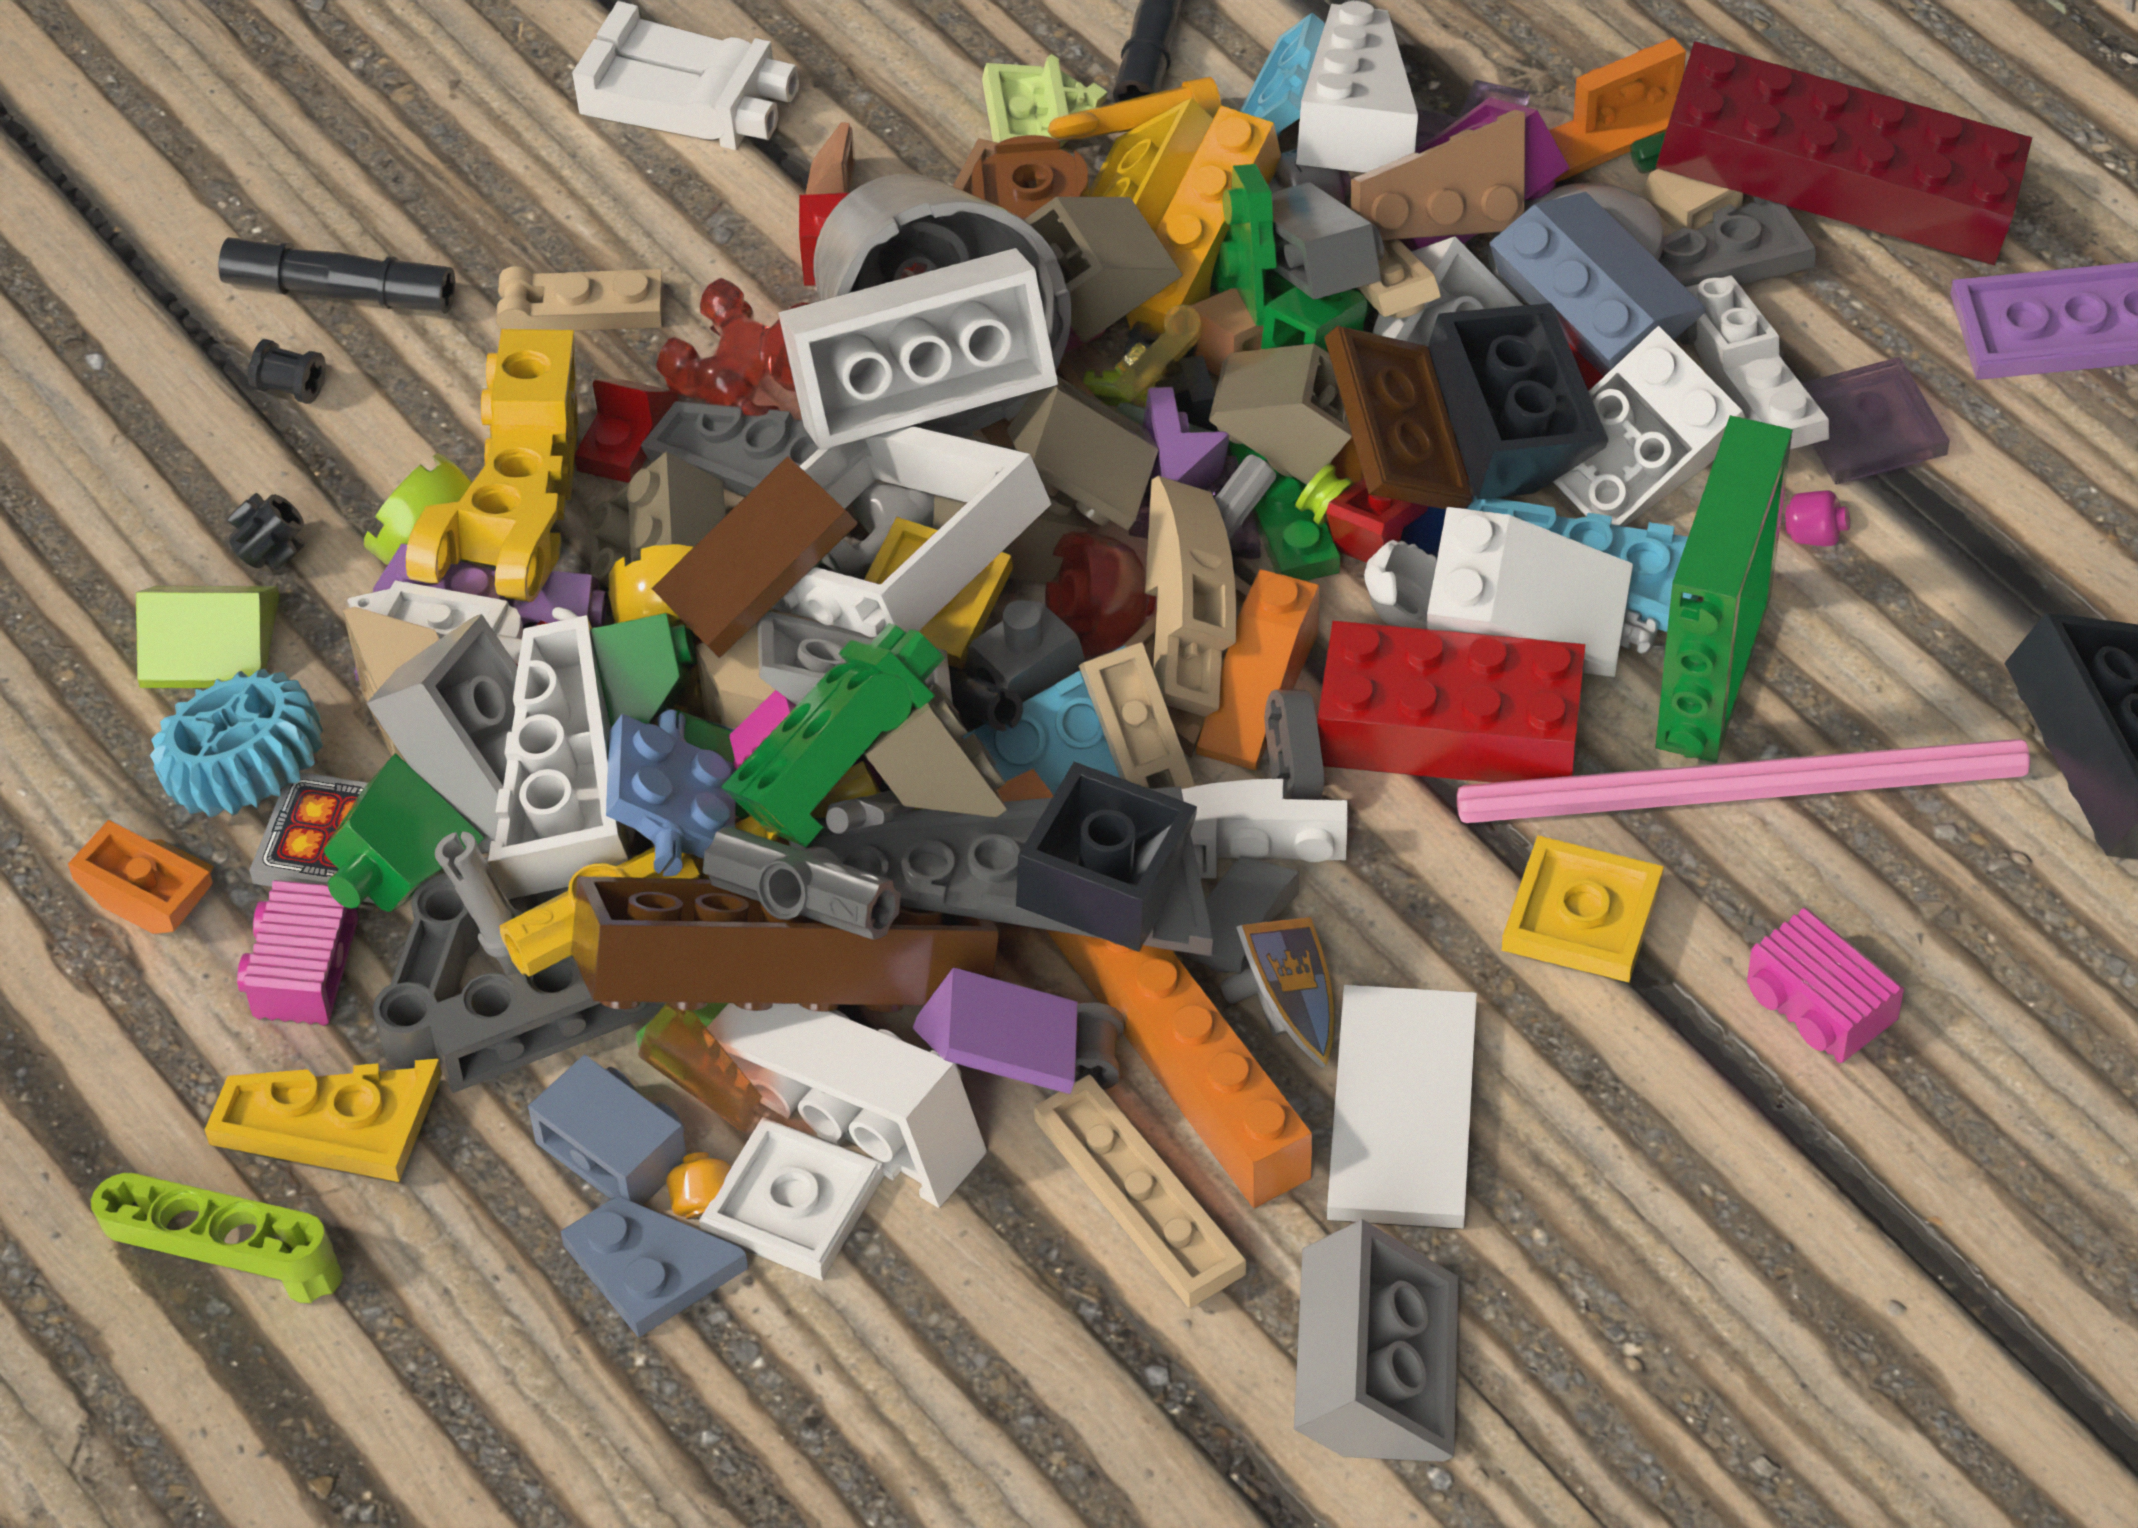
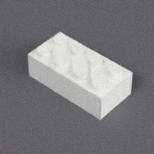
M1016 248L778 312L804 428L820 450L1058 385L1036 271Z

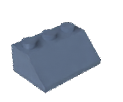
M1586 191L1534 204L1489 243L1498 273L1530 305L1551 303L1567 341L1603 377L1658 326L1674 340L1706 313V307Z

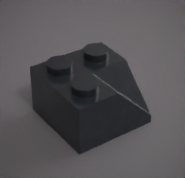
M1074 761L1018 854L1016 906L1140 952L1167 904L1197 815V806Z

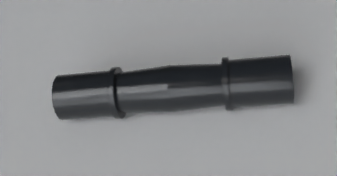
M1185 0L1139 1L1130 39L1125 42L1121 51L1122 62L1113 90V98L1116 103L1160 92L1165 72L1171 64L1172 55L1170 47L1178 28L1182 2Z
M232 237L225 239L219 254L218 272L222 283L275 290L278 294L285 295L289 290L334 299L379 302L380 306L385 309L400 307L443 314L448 313L455 294V273L453 268L402 261L394 256H388L383 261L342 252L295 249L291 242L276 244Z

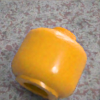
M697 1152L684 1156L683 1163L674 1167L666 1178L673 1213L680 1217H686V1219L703 1215L709 1203L715 1199L723 1186L725 1177L731 1169L730 1164L718 1158H709V1153Z

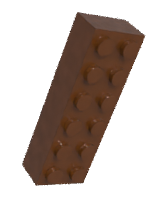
M578 876L571 952L592 1000L614 1009H633L638 1007L640 1002H667L670 1006L682 1010H699L706 1007L707 1003H733L741 1009L751 1011L768 1010L773 1007V1004H799L808 1010L827 1012L836 1010L839 1004L865 1005L867 1008L879 1012H897L902 1010L904 1005H925L953 968L993 978L999 931L992 920L900 906L899 915L891 923L887 935L872 940L801 915L789 920L778 919L769 914L760 901L713 886L710 879Z

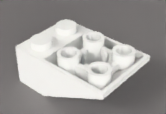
M1658 326L1588 391L1609 439L1606 448L1559 477L1553 483L1586 517L1587 513L1612 516V525L1625 527L1707 467L1716 457L1729 416L1745 418L1744 413Z

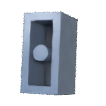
M585 1054L528 1105L536 1144L610 1199L619 1196L643 1206L667 1183L668 1173L674 1167L682 1164L683 1157L687 1155L683 1135L685 1131L684 1125L679 1116L669 1106L662 1102L652 1104L635 1091L629 1079L614 1067L604 1069Z

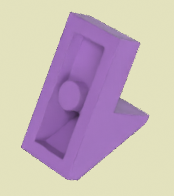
M1173 387L1149 388L1142 426L1148 429L1159 449L1150 474L1151 481L1153 478L1161 476L1205 490L1223 471L1229 434L1227 432L1189 433L1186 412H1177Z

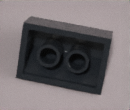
M1551 303L1438 313L1428 349L1459 455L1477 500L1534 494L1606 448L1609 439Z

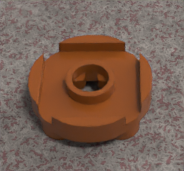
M1040 135L1012 137L994 145V155L988 157L983 164L981 157L975 163L972 171V193L974 196L1000 206L1024 220L1055 197H1088V169L1083 157L1074 150L1073 157L1070 153L1060 150V141ZM1025 181H1036V188H1023Z

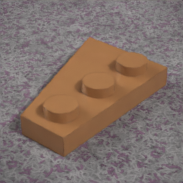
M1515 109L1498 116L1497 121L1474 131L1468 129L1449 137L1450 141L1419 154L1411 153L1352 178L1351 210L1374 224L1379 230L1382 240L1504 231L1524 213L1525 112Z

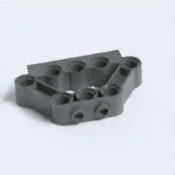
M444 873L422 883L414 892L411 901L414 916L411 929L391 984L383 988L375 998L373 1013L383 1054L390 1065L398 1069L415 1068V1060L439 1059L441 1070L452 1093H455L658 1014L666 1009L669 1004L667 1002H640V1005L633 1009H614L598 1001H593L573 955L530 977L527 974L522 975L520 971L508 976L499 973L479 975L467 983L461 994L456 995L468 959L479 948L478 934H481L455 890V886L449 876ZM569 887L508 900L514 909L525 913L568 891Z

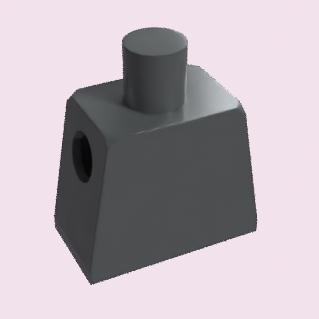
M1016 600L1005 607L1002 622L972 641L968 647L965 672L972 673L994 683L1000 688L1013 691L1020 696L1022 702H1025L1080 671L1079 665L1086 661L1078 636L1042 602ZM961 713V716L975 729L985 724L978 719Z

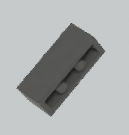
M1310 182L1272 192L1273 237L1277 267L1272 269L1314 300L1381 281L1378 260L1384 257V246L1379 230L1374 224Z

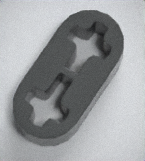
M1275 689L1271 691L1267 698L1264 715L1272 779H1283V799L1320 800L1324 786V768L1313 698L1306 690Z

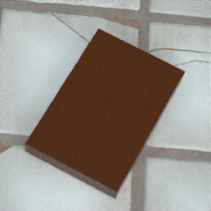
M1337 326L1324 338L1368 493L1370 495L1446 510L1447 507L1464 509L1473 502L1428 346L1342 326Z
M787 456L651 589L720 658L858 523L833 497Z

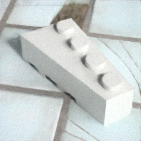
M1348 1L1341 5L1331 4L1301 100L1296 165L1367 173L1415 152L1418 113L1388 10L1374 9L1372 5L1361 1Z
M587 615L524 628L513 695L515 714L512 732L507 733L504 753L507 758L503 789H499L496 805L498 817L495 841H491L488 857L491 870L504 890L507 899L569 887V882L574 873L594 863H606L616 867L632 859L627 825L606 816L609 730L611 726L591 634L592 627Z
M729 1003L701 1033L721 1080L787 1119L795 1110L799 1111L803 1120L817 1132L819 1138L826 1142L840 1146L847 1139L859 1146L864 1152L873 1157V1160L883 1164L884 1176L892 1181L900 1172L922 1184V1187L919 1189L920 1197L938 1208L944 1204L987 1153L961 1081V1071L957 1064L945 1061L935 1050L928 1052L906 1043L888 1030L880 1029L876 1031L851 1021L838 1010L819 1012L805 1009L799 1004H773V1007L768 1010L751 1011L741 1009L733 1003Z

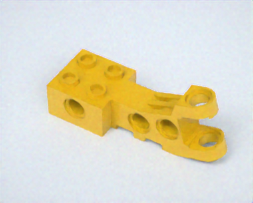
M501 329L498 353L487 354V389L483 388L481 394L482 425H490L491 438H486L485 466L458 502L425 507L413 527L407 545L406 572L410 580L439 584L450 565H458L459 561L463 559L496 566L495 588L498 595L509 599L533 602L540 593L560 556L561 533H550V530L556 520H564L565 500H571L575 467L574 454L577 450L579 433L574 330Z

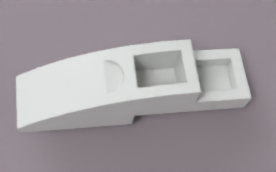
M1732 275L1723 278H1708L1699 284L1685 287L1706 307V313L1697 319V339L1693 342L1708 376L1743 411L1745 418L1793 429L1790 449L1828 440L1829 419L1779 356V335Z
M1283 779L1238 780L1181 789L1184 802L1197 806V815L1191 830V837L1200 878H1216L1217 858L1239 859L1243 856L1254 860L1299 859L1308 862L1346 860L1347 800L1283 799Z

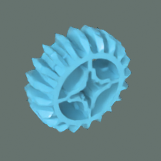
M260 669L248 677L243 671H239L233 679L222 682L217 678L214 686L204 691L195 689V697L188 702H178L175 704L176 714L161 720L162 731L158 732L151 739L155 749L150 756L155 764L153 768L166 794L173 798L176 805H184L190 814L204 811L209 818L217 816L224 809L233 816L246 805L252 804L258 808L261 800L270 795L280 797V789L287 783H298L301 781L299 771L315 764L313 754L323 747L320 734L323 731L320 723L321 717L307 690L302 689L298 680H289L284 672L270 675L265 669Z

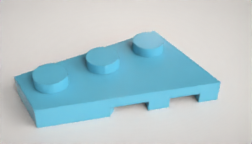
M1313 12L1278 37L1240 109V112L1273 122L1277 138L1283 129L1300 118L1301 100L1325 23Z

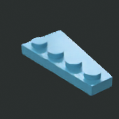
M1476 496L1473 498V502L1467 508L1469 510L1511 515L1632 563L1633 569L1626 608L1641 613L1640 620L1647 622L1649 617L1654 618L1658 622V629L1667 632L1672 582L1688 539L1687 536L1675 535V526L1649 522L1647 530L1612 525V516L1587 513V517L1574 519L1556 516L1555 508L1550 506L1499 498L1478 500ZM1683 592L1684 598L1692 600L1699 598L1697 595Z
M1081 671L1070 675L1023 702V714L1015 727L1010 728L1009 725L1005 724L1007 731L1002 732L993 729L987 724H983L963 736L966 739L973 733L977 735L997 764L995 767L1005 782L1034 769L1053 795L1074 761L1120 778Z

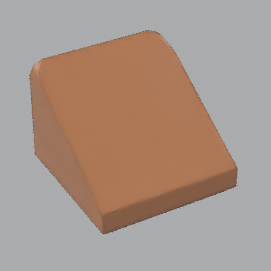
M841 122L813 159L806 194L850 193L856 165L853 129L850 127V123Z

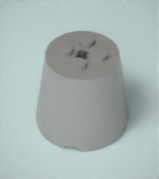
M895 174L880 177L861 185L843 198L826 219L818 236L814 253V278L820 301L1016 248L1036 271L1055 371L1066 349L1071 324L1070 292L1066 289L1064 277L1057 261L1058 258L1044 238L1016 214L927 176ZM914 263L917 264L913 272L904 270L906 267H912ZM1032 392L911 426L963 438L973 436L972 431L989 426L1003 418L1009 421L1015 417Z

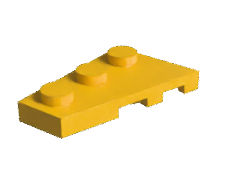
M439 1059L415 1060V1068L380 1071L378 1063L353 1065V1073L314 1076L309 1069L227 1076L204 1129L208 1143L212 1146L400 1182L442 1076Z

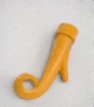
M1209 76L1184 81L1179 88L1054 118L1050 122L1047 132L1058 141L1128 132L1191 97L1214 119L1221 106V100L1214 79Z

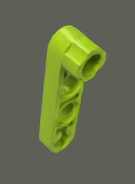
M121 1173L111 1176L95 1189L91 1198V1209L102 1231L108 1238L130 1245L279 1279L282 1281L290 1299L299 1303H312L320 1296L333 1294L340 1286L343 1278V1273L333 1251V1245L324 1225L318 1217L306 1212L136 1173ZM133 1202H137L139 1207L132 1206ZM185 1211L199 1212L196 1220L186 1228L180 1230L167 1229L169 1221L177 1214ZM244 1224L257 1226L252 1236L237 1244L224 1242L227 1234L237 1226Z

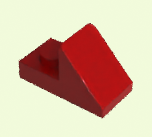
M594 379L592 385L598 413L574 454L577 471L629 483L633 476L640 471L647 458L640 445L675 401H678L677 392L624 379Z
M1363 478L1328 503L1326 515L1336 549L1342 554L1367 563L1387 542L1391 540L1400 542L1403 528L1424 514L1428 506L1370 495Z

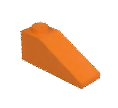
M1262 569L1259 570L1236 621V643L1228 647L1221 668L1219 709L1205 718L1196 746L1197 755L1254 771L1257 770L1267 748L1264 721L1267 698L1271 691L1275 689L1293 690L1318 635V584Z

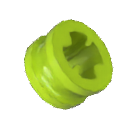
M1331 463L1325 465L1312 478L1295 504L1300 511H1305L1306 509L1313 511L1315 515L1313 520L1319 526L1328 521L1326 515L1328 503L1354 485V482L1348 477L1344 480L1337 478L1335 475L1336 467Z

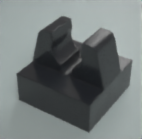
M1203 355L1179 359L1180 373L1156 382L1154 388L1173 387L1177 412H1186L1188 423L1217 432V426L1209 421L1215 392Z

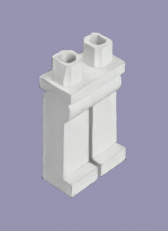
M617 1L598 31L597 39H593L572 72L579 114L702 139L714 140L720 138L721 147L737 150L745 135L769 140L777 126L778 110L777 103L767 101L766 99L771 98L791 103L799 90L797 66L773 60L771 41L755 38L752 44L743 39L734 37L724 39L723 41L640 19L638 6Z

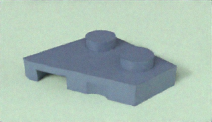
M619 1196L614 1197L560 1231L563 1246L638 1338L748 1269L746 1253L741 1247Z

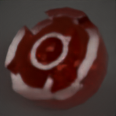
M1071 531L1061 537L1052 554L1056 557H1063L1058 583L1046 582L1045 606L1075 632L1080 640L1084 657L1103 656L1121 648L1143 626L1145 618L1153 613L1156 596L1145 593L1146 569L1135 550L1113 536L1093 532Z

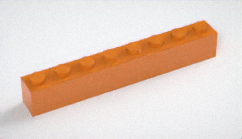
M1034 769L1006 781V784L997 789L1003 802L1053 797L1051 791ZM1045 929L1101 1004L1114 1007L1122 1013L1125 1020L1124 1036L1253 1209L1311 1179V1131L1172 950L1143 945L1140 952L1102 938Z

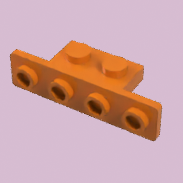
M1674 37L1649 48L1641 49L1630 56L1601 68L1593 69L1576 78L1573 120L1549 130L1570 168L1554 179L1555 182L1562 181L1630 152V145L1634 141L1667 130L1684 75L1686 50Z

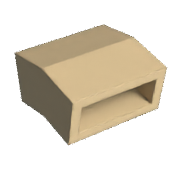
M1656 169L1650 173L1642 189V193L1659 215L1676 231L1681 228L1698 230L1713 222V212L1729 204L1737 209L1743 205V193L1661 169Z

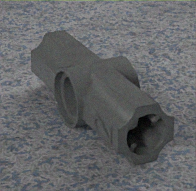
M726 827L716 831L713 842L704 851L703 873L709 876L711 885L760 901L767 912L778 919L789 920L801 915L875 940L887 935L891 923L899 915L901 892L896 891L893 880L842 864L838 857L825 847L813 846L800 850L733 827Z

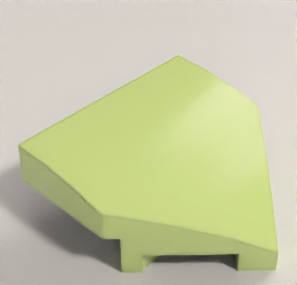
M1053 54L1047 57L1044 68L1041 66L986 63L982 77L993 142L998 143L1012 137L1024 135L1051 137L1047 130L1054 118L1100 107L1105 102L1108 94L1106 90L1096 83L1085 87L1081 82L1076 81L1060 70L1059 58ZM1066 140V141H1060V148H1061L1068 140Z

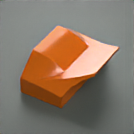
M109 819L68 863L72 879L102 908L152 934L174 932L213 884L210 874L214 868L213 865L162 839L148 840Z

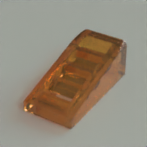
M666 1003L646 1027L638 1052L639 1057L737 1129L746 1131L754 1121L763 1096L692 1010L674 1008Z

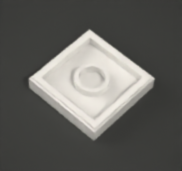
M762 1117L725 1177L724 1184L717 1196L709 1203L699 1220L701 1231L737 1245L745 1251L816 1279L823 1280L884 1177L883 1164Z

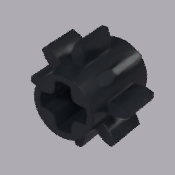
M254 493L227 518L236 527L229 536V543L241 560L254 568H263L269 562L275 570H278L305 546V542L296 535L304 527L301 514L293 504L279 495L272 494L264 501L258 493Z

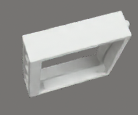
M914 426L903 427L824 450L818 449L799 467L844 509L875 480L967 502V504L881 585L813 567L772 608L782 613H792L813 619L825 625H834L859 632L868 637H877L888 623L897 625L906 633L910 629L919 631L1051 505L1031 455Z

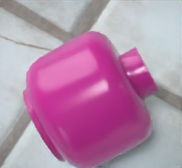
M1830 490L1798 493L1787 504L1785 513L1787 534H1790L1791 539L1796 543L1826 547L1833 546L1839 541L1840 531L1850 530L1849 509L1847 506L1841 507L1838 497Z

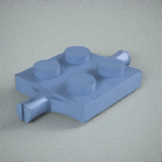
M675 710L663 712L658 718V726L645 724L622 713L609 730L606 816L636 829L651 840L655 845V871L659 874L664 868L663 876H674L682 869V853L693 854L704 859V851L713 842L716 831L726 827L735 828V800L721 786L736 770L733 763L726 761L716 752L702 750L686 742L684 739L686 719L682 713L676 718L677 711Z

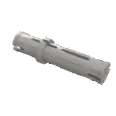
M462 832L461 840L466 846L465 850L457 833H451L438 843L435 849V858L447 876H449L462 902L478 925L481 934H478V940L485 952L496 957L506 976L519 972L502 941L499 925L523 914V912L514 909L510 904L500 883L482 856L473 835L468 832Z

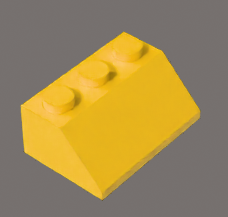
M1191 97L1117 137L1089 189L1088 197H1130L1155 233L1213 118Z

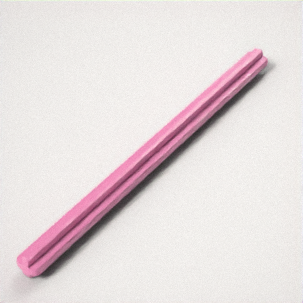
M2010 739L1463 785L1458 788L1457 809L1461 822L1476 823L2023 777L2028 774L2030 753L2025 740Z

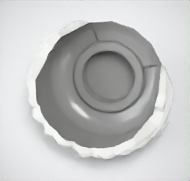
M1391 540L1382 546L1367 562L1364 576L1370 595L1371 606L1378 616L1390 626L1427 629V612L1437 562L1434 555H1427L1422 549H1418L1416 544L1408 545L1404 541L1397 542Z

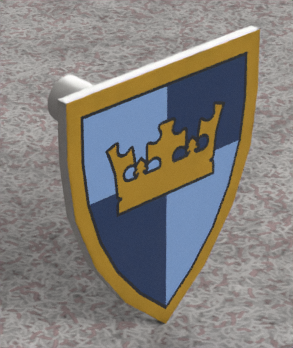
M1311 917L1244 924L1236 927L1251 968L1244 970L1241 974L1238 973L1228 977L1221 982V990L1225 999L1229 1003L1235 1004L1258 994L1272 1036L1288 1033L1295 1043L1321 1068L1326 1067L1334 1039V1003L1329 972Z

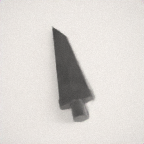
M889 790L866 797L830 804L826 814V823L832 832L839 834L852 829H861L891 821L893 817L915 807L904 806L894 792Z

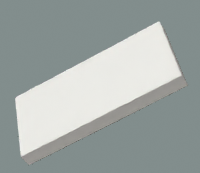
M1344 985L1327 1220L1357 1222L1363 1219L1368 1223L1464 1229L1477 993Z

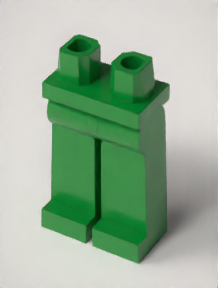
M888 623L870 644L851 639L838 653L846 663L838 664L829 670L721 788L766 831L807 847L823 828L810 815L813 809L882 731L886 732L898 728L908 718L912 706L921 709L935 696L923 682L945 657L919 631L910 629L906 633L897 625Z

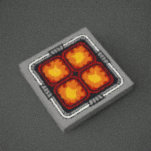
M299 772L301 781L298 783H287L281 790L280 797L277 800L249 870L253 884L272 887V881L282 880L328 885V880L339 868L326 857L324 847L368 783ZM369 897L364 900V902L374 903Z

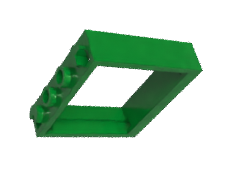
M1729 416L1672 582L1656 749L1681 754L1685 758L1718 762L1771 599L1793 429L1737 416ZM1683 592L1704 597L1703 602L1684 598Z

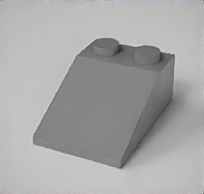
M767 612L757 622L759 677L797 706L829 670L838 664L846 663L838 653L851 639L870 644L876 637H868L862 633L837 626ZM938 649L945 659L923 684L929 688L937 683L952 702L947 651Z

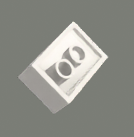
M1447 507L1427 612V629L1586 644L1583 673L1615 677L1633 564L1511 515Z

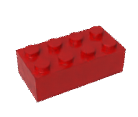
M1332 620L1318 713V733L1323 766L1489 783L1573 776L1586 644Z

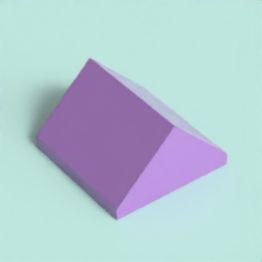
M953 968L917 1015L913 1029L945 1061L1071 1094L1075 1082L1077 1001Z

